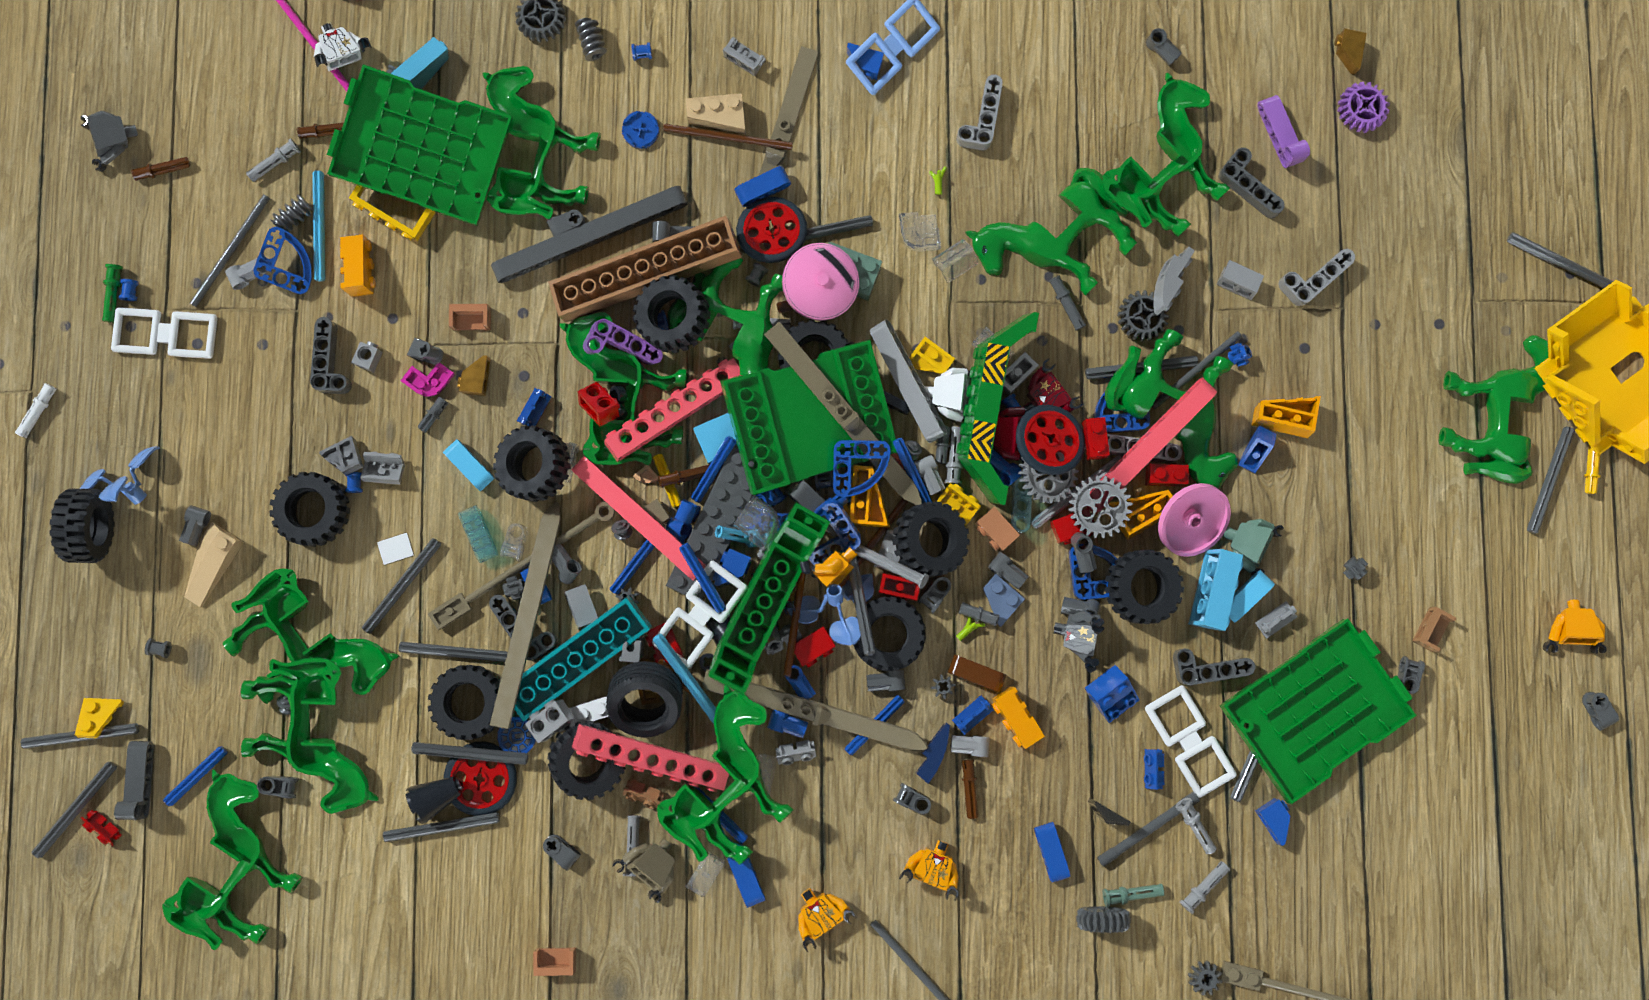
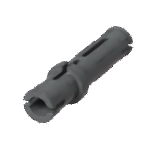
M1060 275L1049 280L1057 295L1056 299L1060 300L1075 331L1086 326L1070 296V290L1066 289Z

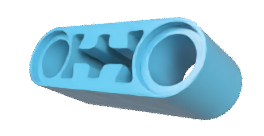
M458 439L443 451L445 456L479 491H482L495 479Z
M1261 570L1256 572L1234 593V606L1231 608L1229 615L1234 623L1245 615L1275 585Z

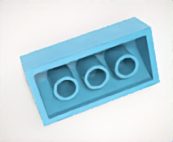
M1224 549L1205 551L1189 625L1226 631L1230 623V610L1234 606V593L1239 585L1238 576L1239 571L1243 567V555Z

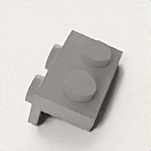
M378 452L363 453L365 463L361 474L362 482L401 484L405 468L402 455Z

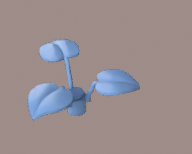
M160 447L146 448L130 461L128 467L135 483L129 482L125 485L128 480L126 476L120 477L113 483L103 477L106 471L100 469L93 472L79 489H92L98 481H104L109 486L100 493L99 498L101 500L116 502L119 492H122L133 504L140 503L147 494L139 487L141 483L136 477L135 469L142 465Z
M872 574L861 575L866 602L874 594ZM850 580L842 588L837 584L828 586L826 589L827 595H824L822 604L814 596H803L799 623L809 624L815 622L818 619V613L823 611L828 600L830 605L837 607L841 620L831 625L829 629L831 638L839 644L849 646L856 644L860 640L861 634L858 619L848 617L844 620L841 609L843 597L847 601L851 599L854 602ZM789 608L788 612L792 617L793 608Z

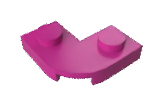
M441 363L437 364L428 376H425L411 366L400 381L419 395L431 397L442 392L455 373Z

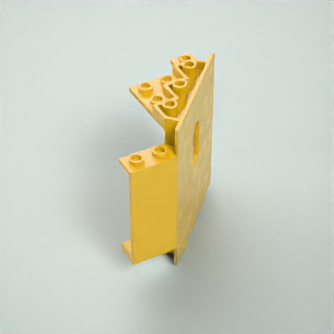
M1615 280L1547 329L1548 358L1534 369L1545 382L1543 387L1550 397H1555L1560 403L1561 407L1559 409L1567 420L1571 419L1577 427L1575 431L1584 443H1589L1597 456L1613 446L1645 464L1649 461V304L1642 306L1637 298L1632 296V287ZM1630 353H1640L1644 359L1643 367L1623 383H1620L1610 368Z

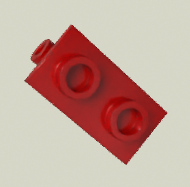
M90 810L86 815L88 816L87 819L81 817L84 822L82 826L89 833L92 831L96 832L99 835L97 839L105 846L109 843L113 847L112 840H118L122 836L121 830L111 822L105 827L102 826L107 819L97 810Z

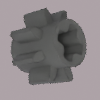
M1354 556L1343 565L1346 568L1343 573L1348 579L1355 578L1359 580L1368 572L1366 569L1368 563L1363 558L1357 559Z
M515 576L506 578L507 583L503 584L506 598L511 597L512 600L521 599L524 589L523 580H517Z
M629 588L628 592L621 589L622 594L615 596L619 601H622L625 595H629L630 597L632 596V600L636 604H640L636 600L639 593L632 594V588Z
M941 674L940 680L933 679L936 684L931 689H936V697L942 694L943 699H946V693L953 694L950 689L955 684H950V676L945 680ZM946 682L947 690L940 692L938 684Z

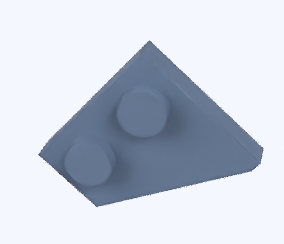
M997 574L983 587L993 613L1000 615L997 623L999 627L1007 621L1025 600Z

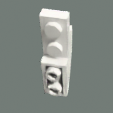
M607 696L569 708L575 719L568 725L574 727L576 722L585 724L586 721L593 722L608 717L609 715L606 710ZM555 712L554 715L558 719L559 712ZM540 721L539 726L543 730L544 723Z

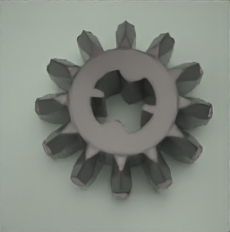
M1206 960L1203 965L1202 962L1198 961V968L1193 965L1191 966L1194 973L1190 972L1188 976L1193 979L1189 980L1188 983L1194 986L1193 990L1195 992L1200 991L1202 996L1206 992L1209 995H1213V988L1217 991L1219 990L1216 984L1223 983L1218 978L1222 973L1216 971L1217 966L1215 964L1210 966V962ZM1206 974L1208 977H1206V981L1204 982L1203 979L1204 975Z

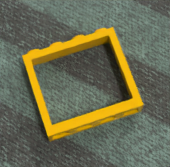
M356 185L349 196V199L353 201V206L361 211L366 209L370 212L368 215L377 221L379 219L386 222L385 225L393 231L396 228L402 231L401 235L410 241L412 238L417 241L420 239L436 213L435 211L425 209L412 230L362 200L360 197L366 188Z

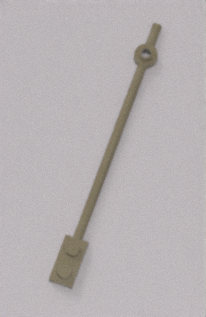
M607 502L599 503L595 508L594 515L558 537L555 545L563 544L599 520L603 522L612 520L615 510ZM604 509L609 510V513L606 516L602 514V511ZM532 554L468 596L464 597L463 593H459L428 613L437 630H441L472 610L469 605L471 602L504 582L506 578L512 577L529 566Z
M1223 960L1222 975L1219 977L1222 982L1260 991L1261 985L1319 1000H1352L1263 977L1264 971Z

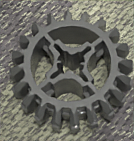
M521 0L522 6L517 5L519 12H515L516 24L519 26V31L523 32V35L526 38L529 37L532 41L537 38V41L540 43L542 38H544L548 42V37L550 36L555 39L554 34H560L559 28H564L565 26L563 22L566 21L564 16L566 12L562 8V3L558 2V0ZM541 6H548L552 9L542 8ZM539 11L541 12V15H542V18H541V19H542V23H541V21H540ZM531 24H532V26L537 25V26H540V28H533V27H531V26H529V25H531Z
M1144 290L1141 296V293L1136 291L1135 296L1129 294L1128 299L1125 298L1122 301L1124 305L1119 306L1121 312H1118L1117 316L1122 319L1118 321V324H1124L1121 330H1128L1126 336L1132 333L1133 340H1136L1139 336L1141 342L1144 341L1145 337L1148 341H1151L1152 336L1157 338L1159 333L1162 334L1164 332L1163 327L1168 326L1165 320H1168L1170 316L1164 314L1168 311L1165 312L1163 310L1156 315L1154 309H1149L1145 304L1147 303L1154 308V292H1151L1148 296L1147 291ZM1137 303V313L1129 316L1130 307ZM1144 313L1147 317L1143 319L1139 315ZM1157 316L1156 326L1150 329V319ZM1133 323H1138L1141 329L1137 328Z
M1089 906L1077 910L1076 922L1077 927L1084 931L1118 933L1129 930L1131 917L1126 909Z

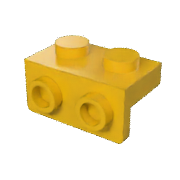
M950 483L937 502H942V505H950L952 507L951 510L956 509L960 513L959 517L964 518L966 522L964 526L966 527L981 507L978 504L979 500L972 495L968 497L963 493V488L957 484L952 485Z

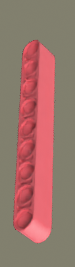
M1200 378L1104 475L1107 476V481L1110 482L1114 478V484L1116 485L1121 482L1119 488L1123 489L1215 396L1217 390L1204 378ZM1093 488L1090 491L1091 498H1100L1101 491L1098 488ZM1105 491L1101 502L1095 504L1097 507L1095 515L1105 507L1104 502L1109 491ZM1115 496L1110 497V498L1108 499V503H1109ZM1085 506L1093 513V509L1090 506Z
M583 456L571 470L694 581L696 577L679 550V547L683 544L593 462L588 460L586 456ZM698 558L702 567L705 569L706 565Z

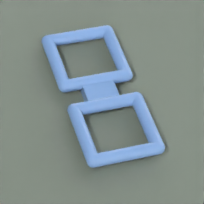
M907 0L885 21L884 25L890 34L884 40H882L878 33H873L846 60L847 66L871 95H875L902 68V63L896 57L902 50L909 57H913L940 31V26L920 0ZM914 5L931 29L911 47L893 24ZM876 43L893 64V67L873 85L855 62Z

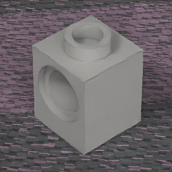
M369 341L367 344L360 342L351 363L374 373L383 352L378 349L377 344ZM371 352V357L365 360V354Z

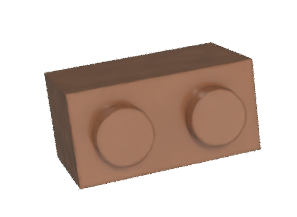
M995 507L975 523L978 526L976 527L977 531L983 537L986 535L991 540L989 544L996 551L999 549L1002 552L1020 536Z

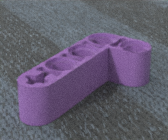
M1275 95L1259 101L1257 104L1259 114L1282 166L1288 168L1305 161L1310 155V147L1306 140L1298 141L1279 96Z
M600 319L594 322L583 343V349L587 354L593 355L600 352L605 343H608L621 351L634 355L636 359L647 365L656 364L663 357L660 349H656L646 340L607 319ZM600 323L606 327L605 333L599 332L598 325ZM616 333H620L622 335L623 339L621 343L616 341ZM591 340L597 343L596 350L590 348L589 343ZM633 342L638 343V352L632 349ZM653 352V356L655 357V359L651 360V355L648 353Z

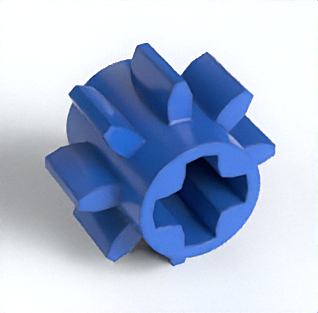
M1237 343L1230 346L1232 351L1228 352V358L1233 365L1237 364L1240 367L1250 363L1248 359L1252 357V352L1248 345Z

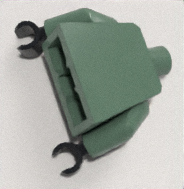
M1263 519L1249 520L1246 523L1241 522L1238 530L1227 527L1223 537L1232 540L1231 550L1234 553L1243 555V568L1253 576L1259 570L1265 574L1263 569L1256 568V566L1259 567L1272 538L1282 536L1277 533V529L1283 530L1284 527L1282 525L1274 526L1273 523Z

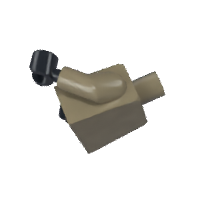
M662 840L659 845L656 843L650 845L642 844L631 849L622 857V860H614L612 867L620 863L622 867L617 870L620 873L624 870V865L627 864L626 868L652 889L648 893L649 899L657 894L654 901L659 903L661 901L660 894L667 890L674 879L673 864L675 860L668 854L672 844L667 840Z

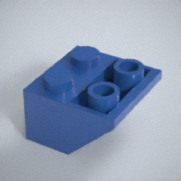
M729 548L728 552L724 551L720 562L724 569L741 580L746 577L752 563V558ZM715 572L712 579L715 581V586L721 588L731 584Z
M1116 665L1084 688L1108 723L1118 718L1123 712L1139 701L1128 677Z

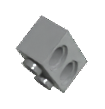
M563 699L549 701L544 705V710L533 713L529 717L531 720L525 723L537 743L547 741L575 719ZM555 709L559 712L558 719L554 715ZM540 721L544 723L543 730L539 726Z

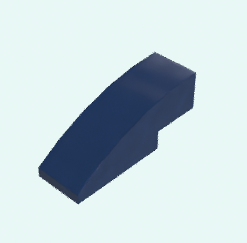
M946 722L928 743V749L921 752L927 758L915 772L928 784L936 774L947 748L950 725Z

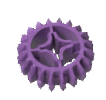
M1363 81L1359 84L1354 83L1340 96L1341 99L1337 105L1341 107L1338 108L1337 112L1342 113L1339 119H1345L1344 125L1350 124L1349 130L1356 127V132L1361 130L1364 133L1369 130L1374 131L1376 127H1380L1387 119L1386 115L1390 111L1387 107L1390 105V102L1385 101L1388 95H1382L1384 89L1377 90L1378 84L1372 87L1371 82H1368L1366 85ZM1366 104H1368V105L1365 107V109L1363 108L1361 111H1359V109H1360L1362 106H1365Z

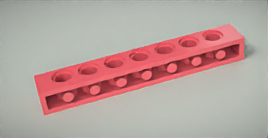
M734 358L729 361L724 359L718 364V368L713 371L712 369L707 370L699 380L693 379L688 382L685 389H677L666 401L664 399L658 401L652 410H644L638 415L639 418L636 420L625 422L622 425L623 428L619 431L613 430L608 433L604 444L615 460L619 462L722 396L723 391L717 376L723 374L729 379L740 375V367ZM707 384L711 387V390L708 392L703 391L701 386ZM691 394L696 400L689 402L685 396ZM675 404L680 410L672 412L669 406ZM655 415H661L664 418V420L662 422H656L653 419V417ZM645 425L648 430L641 433L637 430V427ZM628 435L632 440L629 443H624L621 437Z
M582 724L578 725L572 748L577 750L576 754L588 757V754L596 755L595 759L607 762V759L614 760L615 765L625 767L626 764L632 765V769L644 772L645 769L650 770L652 775L662 777L665 774L670 776V780L681 782V779L688 781L689 785L699 787L700 784L705 785L707 790L717 792L718 789L724 791L729 773L717 762ZM595 739H599L600 745L596 749H592L591 743ZM618 744V751L615 754H611V747ZM632 750H637V756L634 759H630L629 753ZM651 755H655L654 763L648 764V758ZM673 760V767L671 769H667V762ZM688 765H691V772L689 774H685V768ZM709 770V777L707 779H703V773Z

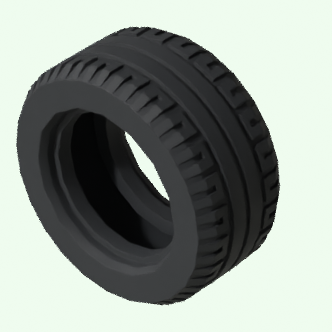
M642 661L626 665L619 669L610 681L606 700L608 717L621 731L635 737L647 738L663 734L670 730L680 717L683 700L681 682L670 669L654 662ZM637 689L650 690L658 693L665 703L654 709H640L628 703L625 695Z

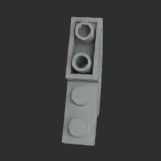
M1190 246L1180 253L1179 256L1174 254L1167 260L1159 273L1154 291V313L1156 315L1163 310L1165 312L1168 311L1173 304L1171 300L1175 299L1181 292L1180 287L1184 282L1180 279L1184 274L1182 270L1192 262L1191 256L1195 252Z

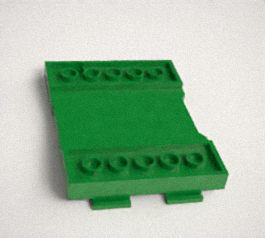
M363 64L358 80L351 78L343 104L349 105L342 130H334L327 152L328 156L333 157L327 174L348 183L382 194H388L448 217L478 226L513 120L512 116L467 100L459 103L415 88L410 80ZM480 193L481 196L479 198H476L475 194Z
M871 340L822 352L817 359L812 360L849 406L859 415V418L879 441H885L889 444L890 454L897 453L893 445V441L896 438ZM791 366L775 371L770 368H764L720 381L749 490L752 495L833 470L835 444L840 440H852ZM842 443L840 447H837V451H840L841 454H844L845 451H851L850 455H855L853 451L855 443H850L851 447H845V444ZM857 446L856 450L858 454L864 455L861 449ZM851 458V465L870 460L868 458ZM749 461L753 462L751 467L748 465ZM840 463L837 465V468L848 466L845 463Z
M1348 618L1342 619L1299 650L1297 654L1219 705L1287 804L1295 803L1330 778L1336 766L1367 744L1379 743L1417 716L1407 703L1412 699V696L1397 675L1390 678L1375 657L1381 652L1365 630L1358 633ZM1245 723L1249 725L1247 729L1244 727Z

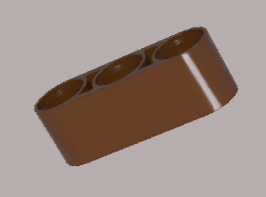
M955 654L948 669V673L998 693H1000L1006 678L1004 673Z

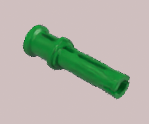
M105 264L107 270L106 279L103 280L106 289L102 321L114 323L118 288L121 286L120 274L123 266Z

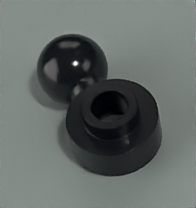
M621 385L612 386L609 395L612 398H616L620 405V408H618L619 417L616 420H624L628 414L627 409L623 407L627 399V391Z

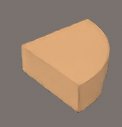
M649 465L644 466L633 475L636 480L646 484L658 481V476Z

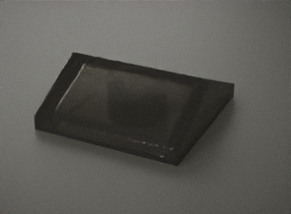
M1091 798L1088 800L1090 806L1102 822L1115 825H1130V821Z

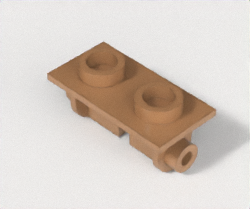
M634 779L627 781L623 789V795L626 799L632 802L639 801L649 809H657L658 804H660L659 801L662 802L664 797L661 790L649 786L647 791L644 792L645 784Z

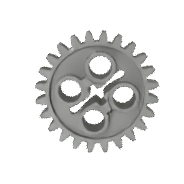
M1038 450L1037 456L1040 459L1045 460V452L1042 450ZM1056 452V459L1064 461V455L1061 452ZM1025 461L1024 464H1019L1023 468V471L1018 472V474L1023 475V478L1019 480L1020 482H1025L1023 489H1029L1027 495H1033V500L1039 499L1040 503L1060 502V499H1066L1065 494L1072 493L1069 488L1076 487L1072 481L1078 480L1074 473L1079 472V470L1073 468L1069 472L1062 474L1060 479L1059 475L1042 476L1044 473L1039 471L1036 473L1035 469ZM1045 481H1046L1047 484H1048L1047 489H1045V487H1044Z
M1097 475L1096 481L1089 477L1088 484L1081 481L1083 487L1076 486L1075 488L1078 493H1071L1075 500H1069V503L1074 504V507L1069 508V511H1074L1075 513L1070 518H1077L1074 525L1081 524L1080 531L1086 528L1087 536L1094 532V538L1097 537L1098 533H1101L1102 538H1104L1106 532L1112 536V530L1119 533V525L1126 527L1123 520H1130L1126 513H1132L1131 510L1127 509V506L1133 504L1126 501L1131 496L1124 495L1127 488L1120 489L1121 482L1115 485L1114 478L1108 482L1107 476L1100 480ZM1093 488H1098L1101 491L1100 498L1092 499L1090 491ZM1105 491H1109L1104 502L1106 509L1100 511L1096 522L1093 523L1092 519L1097 511L1095 504H1099ZM1112 496L1119 499V504L1116 507L1108 505V499ZM1090 506L1093 509V514L1090 517H1085L1082 514L1083 507ZM1108 514L1111 517V522L1108 525L1101 524L1099 520L1101 515Z

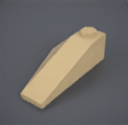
M211 522L200 538L184 597L197 606L202 607L244 542Z

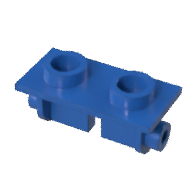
M534 388L517 421L525 426H536L552 396L540 389Z
M980 695L952 721L965 735L989 715L993 708Z
M1145 749V788L1163 789V785H1165L1164 771H1158V767H1164V753H1162V749Z

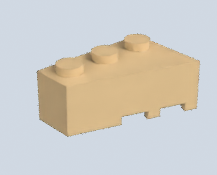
M742 93L686 98L687 118L690 125L746 136Z

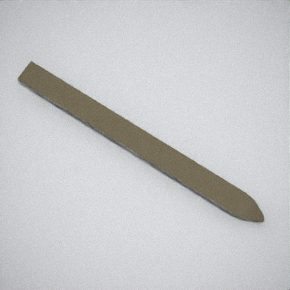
M803 46L800 47L771 140L790 142L819 51ZM767 147L759 175L782 166L787 150ZM757 213L754 218L761 221L765 218V215ZM752 229L748 232V235L756 237L759 232ZM739 245L741 255H745L746 253Z
M780 322L764 334L852 440L879 441ZM870 443L871 451L869 455H874L873 451H879L880 455L887 451L882 444H880L879 448H873L874 444ZM859 444L858 447L866 454L868 447L865 444ZM890 455L887 468L882 476L904 500L915 505L922 504L914 482ZM868 458L878 468L881 459Z
M558 502L552 504L544 512L540 521L490 726L510 729L537 615H541L540 603L560 526L561 512Z
M707 669L702 688L724 695L725 685L708 677L709 670ZM750 682L745 692L749 699L764 707L811 720L813 725L816 726L820 724L828 725L906 749H928L927 743L921 736L910 729Z

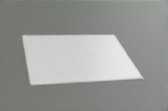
M407 533L377 542L384 565L413 556Z

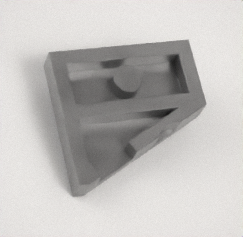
M353 436L319 452L326 461L345 476L363 468L357 443Z

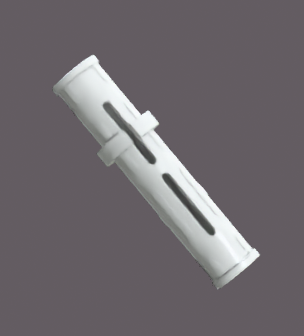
M47 383L44 384L40 393L32 400L34 401L15 431L17 435L24 438L28 437L43 410L49 406L48 402L57 390L55 387Z

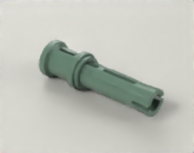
M1162 883L1128 889L1121 886L1119 889L1114 890L1103 889L1102 894L1105 906L1110 907V904L1122 903L1124 905L1131 900L1164 896V888ZM1151 891L1149 893L1136 894L1138 892Z

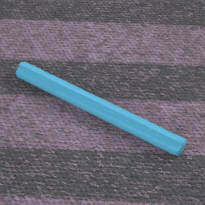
M313 171L314 280L325 281L324 173L322 171Z
M661 633L653 638V642L714 724L716 707L664 635Z

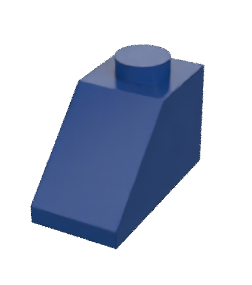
M848 43V56L850 57L860 46ZM868 49L855 62L870 81L873 79L878 80L884 53Z
M1259 425L1249 440L1238 465L1256 473L1273 449L1277 434Z
M1273 798L1255 810L1276 844L1283 846L1286 844L1291 816L1287 812L1289 810L1287 804L1283 800L1280 801Z

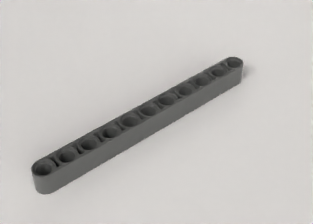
M674 186L493 262L491 267L498 283H505L682 209L688 203L681 186Z

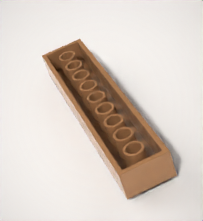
M723 216L549 281L548 283L558 317L566 323L642 295V289L645 286L648 288L651 285L650 282L654 279L660 281L659 278L662 276L670 279L671 275L677 276L679 279L681 277L688 278L742 258L731 222L727 216Z

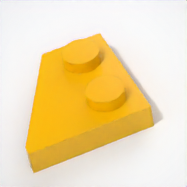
M927 337L922 339L909 357L916 370L940 374L946 372L955 361L953 356Z
M84 698L75 736L77 738H98L103 728L113 719V713L118 707H122L124 702L121 699Z

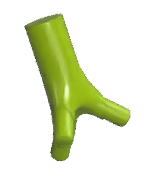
M947 167L938 170L937 175L929 171L935 183V195H942V180Z
M968 617L966 626L956 637L962 641L975 629L985 627V623H972V618Z

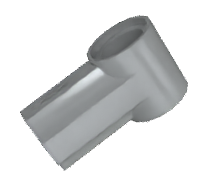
M257 258L246 264L231 266L225 270L234 290L248 286L250 281L257 278L253 272ZM266 266L258 267L257 271L260 272V276L267 274Z
M932 455L914 462L930 496L946 489Z
M952 735L950 752L988 757L990 737Z

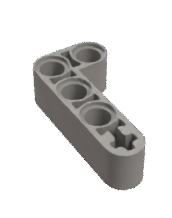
M990 75L985 82L978 125H963L959 128L956 141L961 147L987 150L991 146L1003 84L1000 76ZM992 84H995L994 93L991 92ZM992 101L994 106H988L986 102ZM989 119L992 123L985 124L982 120ZM966 133L970 138L964 139L961 137V134ZM984 136L989 141L982 142L979 138Z
M1350 249L1341 250L1306 282L1296 272H1288L1279 280V288L1294 305L1304 306L1355 261V254ZM1344 257L1346 260L1340 265L1338 262ZM1327 268L1333 271V275L1328 274ZM1287 278L1292 280L1293 286L1287 284ZM1313 280L1319 283V288L1314 286ZM1299 292L1306 296V300L1300 298Z

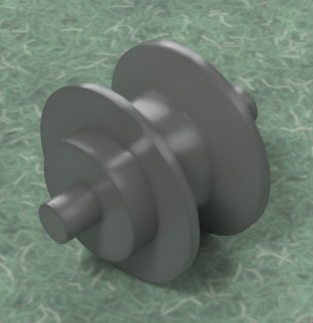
M619 520L611 527L617 540H625L633 533L630 523L626 520Z
M283 694L277 699L279 711L282 714H291L288 697Z

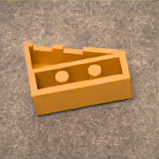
M1169 490L1126 500L1133 504L1127 506V509L1132 511V513H1126L1130 520H1123L1126 527L1120 525L1118 527L1127 540L1159 522L1165 505L1173 497ZM1119 502L1108 503L1110 507H1116Z

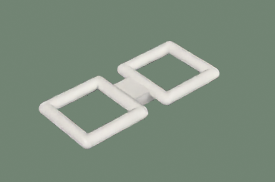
M117 308L115 310L111 350L119 353L155 355L158 343L168 344L169 356L211 359L214 354L218 317L215 314L175 311L172 313L171 324L160 323L161 312L159 310ZM123 315L153 317L149 347L120 345ZM180 319L209 321L206 351L176 349Z
M710 561L704 570L709 576L714 570L738 588L725 606L726 609L721 613H717L715 609L697 597L696 593L701 586L698 580H696L686 594V598L695 604L690 613L688 614L679 607L676 608L658 633L663 634L665 637L680 617L704 635L687 660L677 653L688 670L714 636V633L705 627L706 623L711 617L719 623H723L748 589L745 583L715 561Z
M1181 685L1145 707V711L1166 746L1170 747L1179 742L1184 752L1178 755L1175 761L1198 798L1205 796L1236 777L1237 773L1217 739L1211 736L1202 741L1196 732L1206 725V721L1185 686ZM1181 695L1197 722L1170 737L1154 710ZM1212 746L1227 773L1200 788L1185 761Z

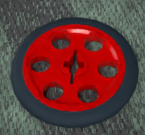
M765 197L748 205L740 215L736 227L737 239L743 251L751 258L765 263H778L791 258L796 251L802 248L808 232L807 222L800 208L793 202L779 197ZM780 209L784 213L781 217H775L773 212ZM757 213L765 215V218L761 221L756 220L754 217ZM769 221H771L774 228V239L772 238V233H770ZM792 222L796 227L793 230H787L785 225ZM755 229L759 233L756 237H750L748 232ZM782 239H787L789 241V245L786 247H781L779 245V241ZM765 242L771 245L770 249L766 251L760 248L761 244Z
M1053 405L1034 407L1022 416L1016 429V443L1020 455L1029 466L1041 473L1048 475L1067 473L1077 466L1083 456L1085 439L1081 425L1072 414L1061 407ZM1038 418L1045 421V427L1038 426ZM1056 420H1060L1063 422V429H1058L1056 427ZM1029 433L1036 436L1037 440L1035 443L1029 441ZM1050 436L1053 438V439H1052V441H1053L1052 443H1049V442H1048V441H1049V438H1048V437H1050ZM1065 437H1070L1073 440L1072 446L1066 445ZM1038 450H1042L1045 452V460H1042L1037 456ZM1056 452H1061L1064 455V461L1056 459Z
M473 742L463 746L503 751L501 747L489 742ZM450 757L446 765L444 778L456 777L459 771L466 774V779L462 782L464 785L462 795L452 802L458 810L466 814L479 816L495 813L510 801L515 792L517 771L513 763L497 762L495 768H489L487 761L478 760L477 765L473 767L468 764V759ZM480 773L485 778L481 785H479L478 780H475V777L479 776ZM497 775L504 777L505 783L503 786L495 784L494 780ZM466 789L473 791V799L466 800L463 794ZM490 791L493 794L491 802L483 800L484 792Z

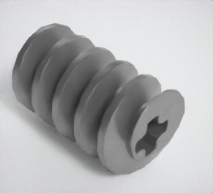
M582 18L575 23L586 61L597 60L607 52L606 48H602L605 45L604 41H600L603 36L598 34L601 29L596 27L599 25V22L590 18Z
M297 194L298 202L291 199L292 206L284 204L286 211L279 208L280 215L278 216L273 213L274 220L271 221L276 227L284 230L287 228L291 231L293 230L292 224L299 225L297 219L305 220L303 214L308 217L311 216L309 210H312V208Z

